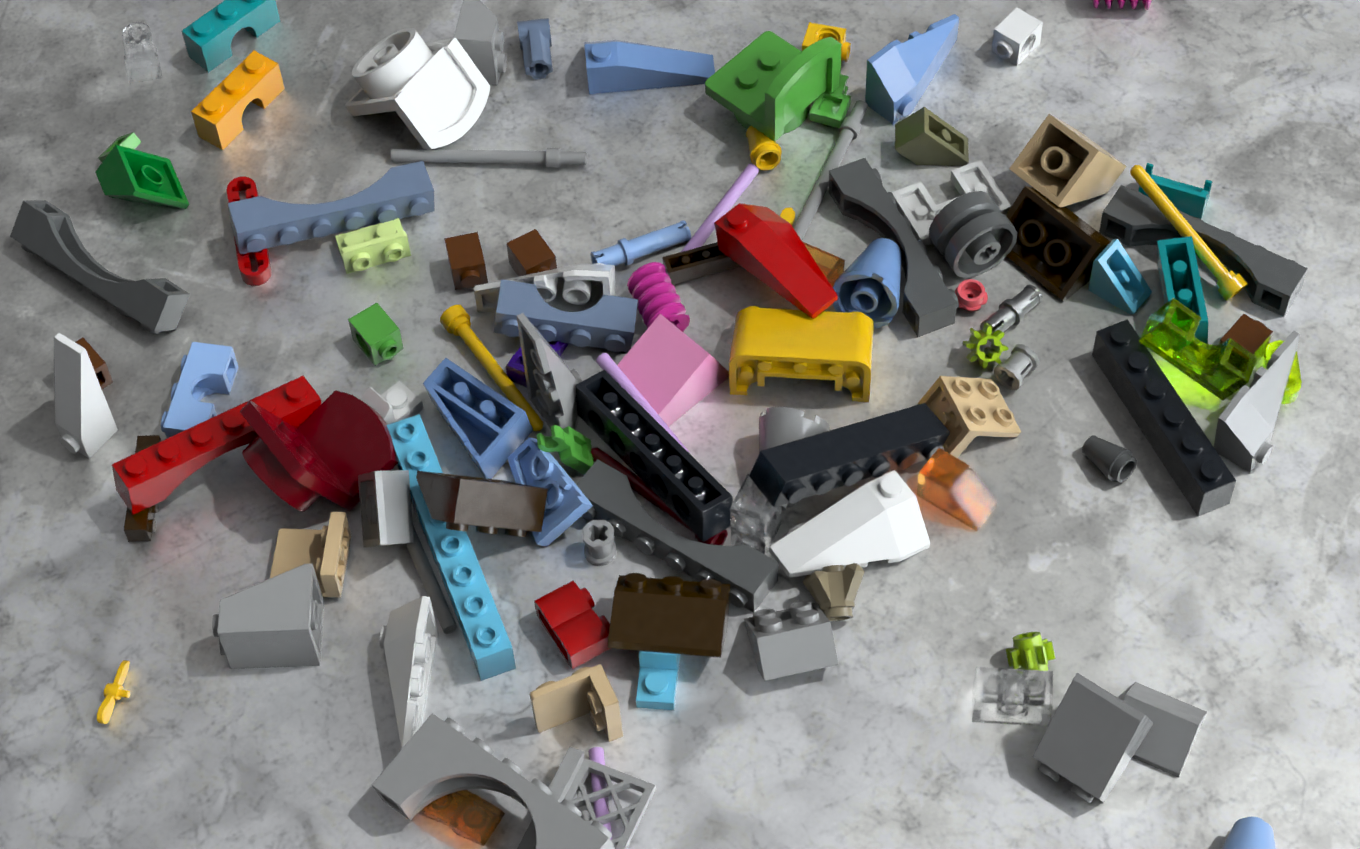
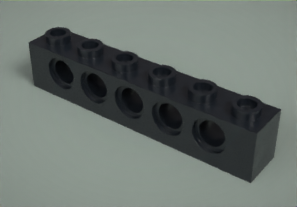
M605 370L575 385L577 415L703 542L733 525V496Z

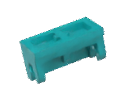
M1147 163L1145 171L1173 205L1185 214L1202 219L1210 197L1213 181L1206 179L1204 189L1153 175L1154 165ZM1139 185L1138 191L1149 197Z

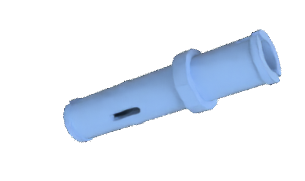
M682 220L679 223L630 240L626 238L620 239L616 245L591 252L592 264L602 263L615 266L623 263L625 265L633 264L634 259L685 241L688 242L691 239L690 229L688 226L684 228L687 223Z

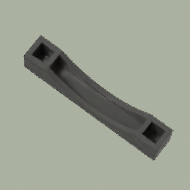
M866 158L829 170L828 192L842 215L859 221L873 229L882 238L890 239L900 247L902 252L901 265L906 279L902 313L917 337L954 324L956 308L959 307L958 298L952 289L946 287L938 265L932 264L929 260L923 241L917 240L912 233V227L907 216L900 214L893 194L887 192L883 187L878 170L876 168L872 169Z
M1123 185L1119 187L1102 213L1099 233L1111 239H1118L1120 243L1129 247L1157 245L1158 240L1182 237L1149 197ZM1179 211L1229 272L1233 270L1236 275L1240 273L1248 285L1244 289L1252 303L1285 317L1302 289L1308 268L1294 260L1286 259L1268 251L1262 246L1241 239L1231 232L1221 230L1199 218Z
M46 200L22 202L10 237L21 243L23 250L39 255L45 259V264L49 267L62 270L68 274L70 281L92 290L94 297L115 305L117 312L127 317H133L141 323V327L144 330L159 334L161 331L176 330L190 296L188 292L166 278L134 281L122 278L108 271L85 249L75 232L68 214Z
M598 459L577 483L578 488L593 505L581 517L589 521L592 519L606 520L614 527L615 537L626 538L633 542L641 552L657 556L664 560L672 570L676 572L683 571L695 578L696 582L713 579L721 584H730L729 602L736 607H745L754 613L778 582V562L749 545L723 546L705 544L682 537L662 526L640 505L631 489L627 476Z

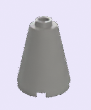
M789 407L767 408L766 415L761 412L759 417V453L761 450L830 431L829 424L816 415L814 421L804 418L805 411ZM759 490V498L765 502V507L768 509L785 511L786 508L795 505V503H787L773 507Z

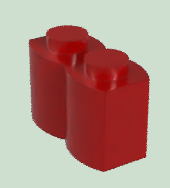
M571 581L534 601L536 614L572 669L611 649L608 648L610 623L604 615L598 617L592 609L595 607V604L585 587L580 589L574 581Z

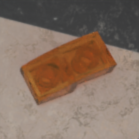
M461 790L442 796L419 812L423 816L449 826L456 835L482 846L486 844L505 815L500 808L468 790Z

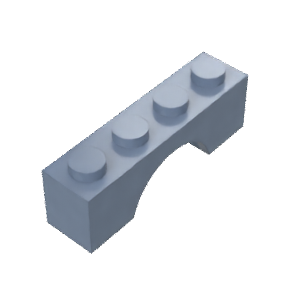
M501 279L494 333L504 334L509 337L519 336L517 315L524 313L547 342L560 341L578 347L589 346L607 349L612 352H628L631 349L634 336L638 299L603 295L597 304L587 310L567 312L556 309L546 303L540 296L535 284Z

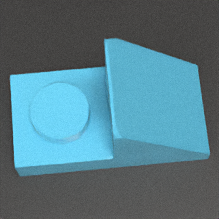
M639 651L640 669L636 708L674 710L680 654Z

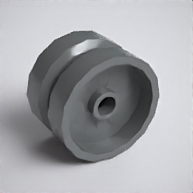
M975 191L957 197L947 204L935 216L929 227L928 237L940 254L944 255L945 260L957 276L970 278L979 276L1001 263L1014 247L1018 232L1006 215L1001 213V210L989 193Z

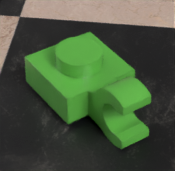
M840 74V87L833 93L826 90L814 101L810 110V121L840 128L851 104V96L847 95L848 86H846L849 76Z
M553 425L551 426L552 436H544L541 433L536 434L537 445L540 450L544 452H558L562 463L581 474H586L594 464L591 454V439L573 428L567 426L562 429L560 426Z

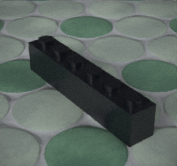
M1128 319L1096 331L1092 353L1093 358L1196 515L1201 516L1230 504L1236 479Z
M926 403L761 450L749 477L773 507L787 503L794 504L809 496L823 495L838 487L852 486L858 481L867 478H878L896 469L903 470L922 461H932L943 452V445L950 431Z

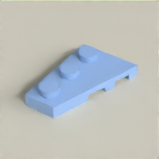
M529 437L507 457L516 483L548 489L542 532L532 531L537 545L548 547L593 506L552 454L538 448L537 439Z

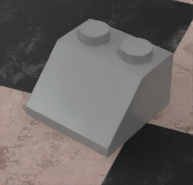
M463 0L454 38L463 47L488 84L498 85L500 73H505L507 67V54L502 53L504 32L499 31L497 17L480 0Z

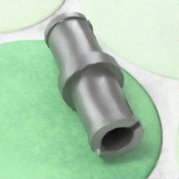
M1027 285L1012 299L1004 300L999 305L998 311L981 322V330H983L985 323L992 327L991 334L997 330L1004 332L1011 325L1017 326L1024 320V315L1042 302L1041 293L1032 298L1031 296L1038 289L1033 285Z

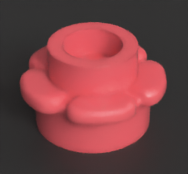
M964 280L955 290L959 308L967 311H977L981 308V305L987 303L988 295L985 292V288L977 280Z

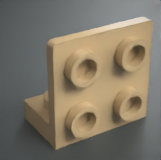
M940 376L918 402V405L926 403L950 431L943 445V452L946 458H958L976 436L1017 437L1021 433L1013 413L1009 410L999 387L992 379Z
M331 512L329 525H324L322 530L279 529L270 578L303 564L313 563L322 596L341 598L351 541V531L346 513Z
M601 664L592 668H580L571 676L556 682H545L529 694L535 726L539 733L590 713L596 730H604L609 742L623 737L619 701Z

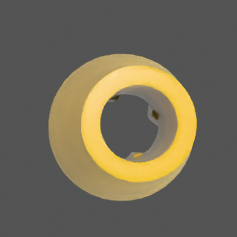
M750 126L746 130V137L748 139L751 163L760 170L775 168L781 160V147L756 128Z

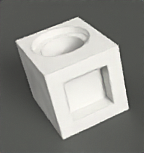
M1016 7L994 28L991 51L1000 58L1006 59L1018 66L1040 44L1043 22Z

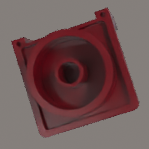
M334 391L298 428L252 401H249L240 410V413L258 434L242 451L245 461L277 496L301 512H305L321 495L351 511L360 502L358 475L373 471H391L399 462L391 435L386 426L387 423L371 406L345 392Z

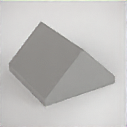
M409 470L373 471L358 475L363 547L415 543Z
M1134 682L1123 701L1145 714L1153 722V725L1132 758L1179 778L1207 711Z

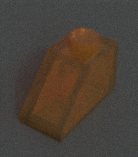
M941 448L936 450L919 471L917 496L975 531H978L997 507L996 500L970 465Z

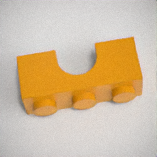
M253 50L191 111L198 137L224 150L244 130L242 114L249 102L265 109L285 89L279 64Z

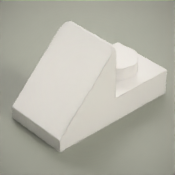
M400 381L381 395L372 387H368L361 398V401L379 413L387 425L413 417L424 409L422 400Z

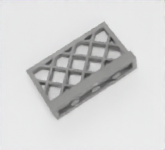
M569 747L548 787L552 791L551 797L560 803L563 799H566L577 808L586 805L591 818L587 822L590 824L593 820L604 825L621 819L625 830L622 836L611 840L615 849L628 848L656 791L654 784L585 758L583 751L573 747ZM590 772L603 777L608 787L587 794L583 784ZM629 788L643 793L638 803L623 809L616 794ZM579 791H580L582 797H579V798L576 799V797H577V795H578V793H579ZM611 795L617 811L596 818L591 802ZM632 815L628 822L626 816ZM533 818L517 849H536V830Z

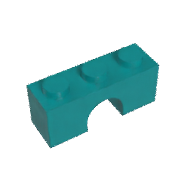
M224 0L181 31L188 56L209 73L233 56L231 42L239 30L244 28L258 38L280 22L276 0Z

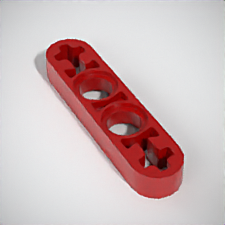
M241 176L234 178L227 185L228 203L240 201L241 191H246L247 199L259 196L254 180L249 177ZM235 241L238 266L243 281L251 286H260L266 283L271 277L268 248L258 252L240 254ZM257 259L258 271L252 272L251 260Z

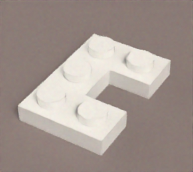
M981 160L951 170L950 179L961 196L975 191L989 193L998 205L1001 213L1007 214L1011 205ZM922 182L891 192L895 197L900 214L907 216L909 219L912 233L916 239L922 240L925 247L933 244L928 237L929 227L935 216L954 199L936 205Z

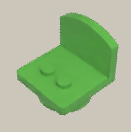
M766 31L705 81V93L734 113L737 121L744 128L748 129L750 126H753L773 141H776L783 134L789 133L803 124L809 114L810 104L826 90L833 93L840 87L842 44L834 38L828 37L800 51L773 32Z

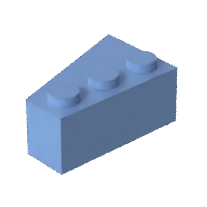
M447 358L438 365L423 383L431 401L485 478L492 479L508 460L507 457L533 431L527 414L523 409Z

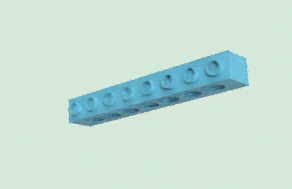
M420 414L386 425L399 462L397 466L399 470H409L411 502L480 680L482 681L516 669L511 642L467 532L446 529L447 522L432 519L416 479L417 470L443 473Z

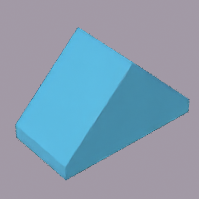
M1113 239L1094 260L1089 291L1124 312L1134 314L1150 296L1152 290L1119 240Z

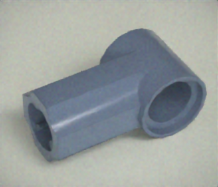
M549 18L518 21L520 49L523 50L526 75H530L534 79L546 78L549 73L553 72L550 52L552 42Z

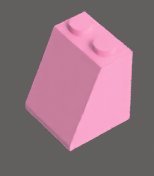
M659 314L617 365L668 427L729 377V371L662 314Z

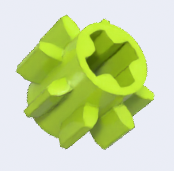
M988 323L984 324L983 330L976 331L970 328L972 335L969 341L962 342L965 347L971 350L966 358L970 362H974L979 358V365L984 369L987 368L988 362L995 361L1000 364L1001 360L999 357L1002 351L1009 349L1000 342L1005 334L1001 330L991 334L992 327ZM987 340L990 341L991 346L985 347L984 352L979 349L980 345H985Z
M1027 632L1016 635L1012 638L1013 647L1005 649L1009 667L1013 666L1014 670L1019 669L1021 676H1034L1048 671V661L1056 659L1052 641H1048L1047 638L1042 639L1040 632Z

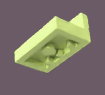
M399 218L335 236L346 274L363 271L373 266L395 262L401 258L411 256L408 237L403 230Z

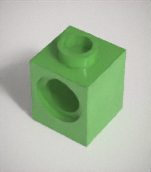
M378 303L348 319L354 342L375 366L384 360L393 358L399 351L404 349L400 329Z

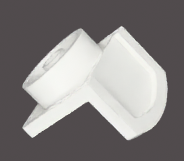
M410 27L399 30L384 38L358 60L353 67L352 75L362 88L345 104V107L352 116L396 111L423 149H434L451 144L470 130L486 105L490 85L456 38L425 43L418 32Z

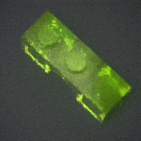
M1172 298L1149 316L1139 342L1224 401L1249 382L1258 357L1231 338L1219 345H1209L1198 340L1195 337V332L1201 317L1175 298Z

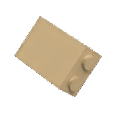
M1048 114L1009 169L1061 208L1107 194L1127 166L1077 129Z

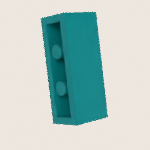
M1192 236L1158 240L1157 267L1172 348L1208 344V316Z

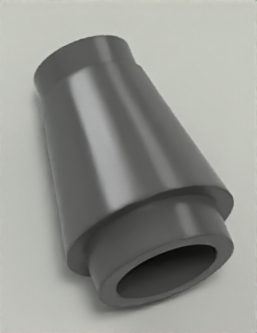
M1095 435L1090 436L1082 447V453L1110 481L1124 482L1132 475L1136 468L1137 460L1132 456L1130 450L1098 438Z

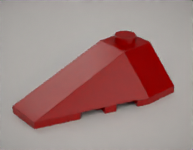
M739 203L714 222L719 250L810 318H816L838 300L837 293L792 225L768 207Z

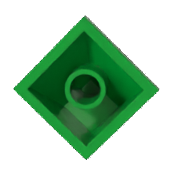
M115 145L95 171L104 195L111 198L187 209L190 205L173 165L168 158Z

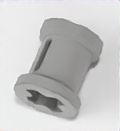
M1017 344L1005 363H1000L994 368V375L998 382L1007 389L1018 390L1022 386V379L1029 371H1034L1040 364L1039 358L1029 347Z
M592 520L588 522L583 528L585 558L589 563L596 566L607 565L614 560L617 553L614 543V527L606 520Z

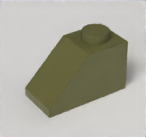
M926 107L921 108L895 124V150L916 165L964 166L969 163L968 138Z

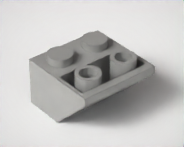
M798 601L790 604L789 609L776 612L774 609H762L754 612L753 617L744 618L756 665L764 681L838 665L831 622L816 603L811 604L810 601Z

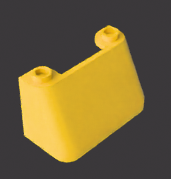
M749 306L740 310L736 315L730 350V395H747L748 387L752 383L757 382V386L764 387L765 377L835 380V391H842L843 386L851 391L852 401L869 402L873 320L862 312L823 311L816 318L812 319L801 310L759 308L757 306Z

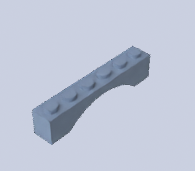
M420 161L392 167L381 179L367 189L333 202L292 204L275 201L263 196L228 203L230 225L240 254L258 252L267 248L290 245L295 242L325 237L348 230H357L397 218L421 216L425 213L434 212V188L424 162Z

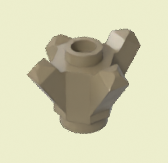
M857 563L846 565L845 570L843 565H831L823 567L822 571H814L811 575H806L802 582L830 621H842L853 618L854 600L861 584L864 570Z

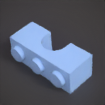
M192 342L188 355H184L181 361L179 382L174 383L172 387V402L169 411H165L161 419V430L165 432L166 438L217 416L213 403L200 401L205 396L214 393L230 394L239 367L233 347Z

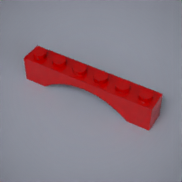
M304 375L249 400L296 428L321 405V398ZM249 401L112 464L116 491L131 513L134 515L166 500L183 481L205 464L226 452L250 444L258 434L240 413V410Z

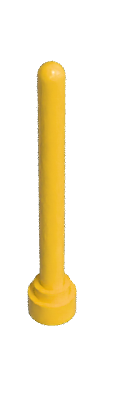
M1134 165L1130 170V174L1182 237L1192 236L1195 253L1218 280L1216 282L1219 286L1217 291L1228 301L1244 289L1248 283L1240 273L1236 275L1233 270L1229 272L1144 168L1140 165Z
M459 304L446 309L440 317V322L447 332L461 337L508 400L526 412L533 431H540L544 425L543 421L470 328V315Z

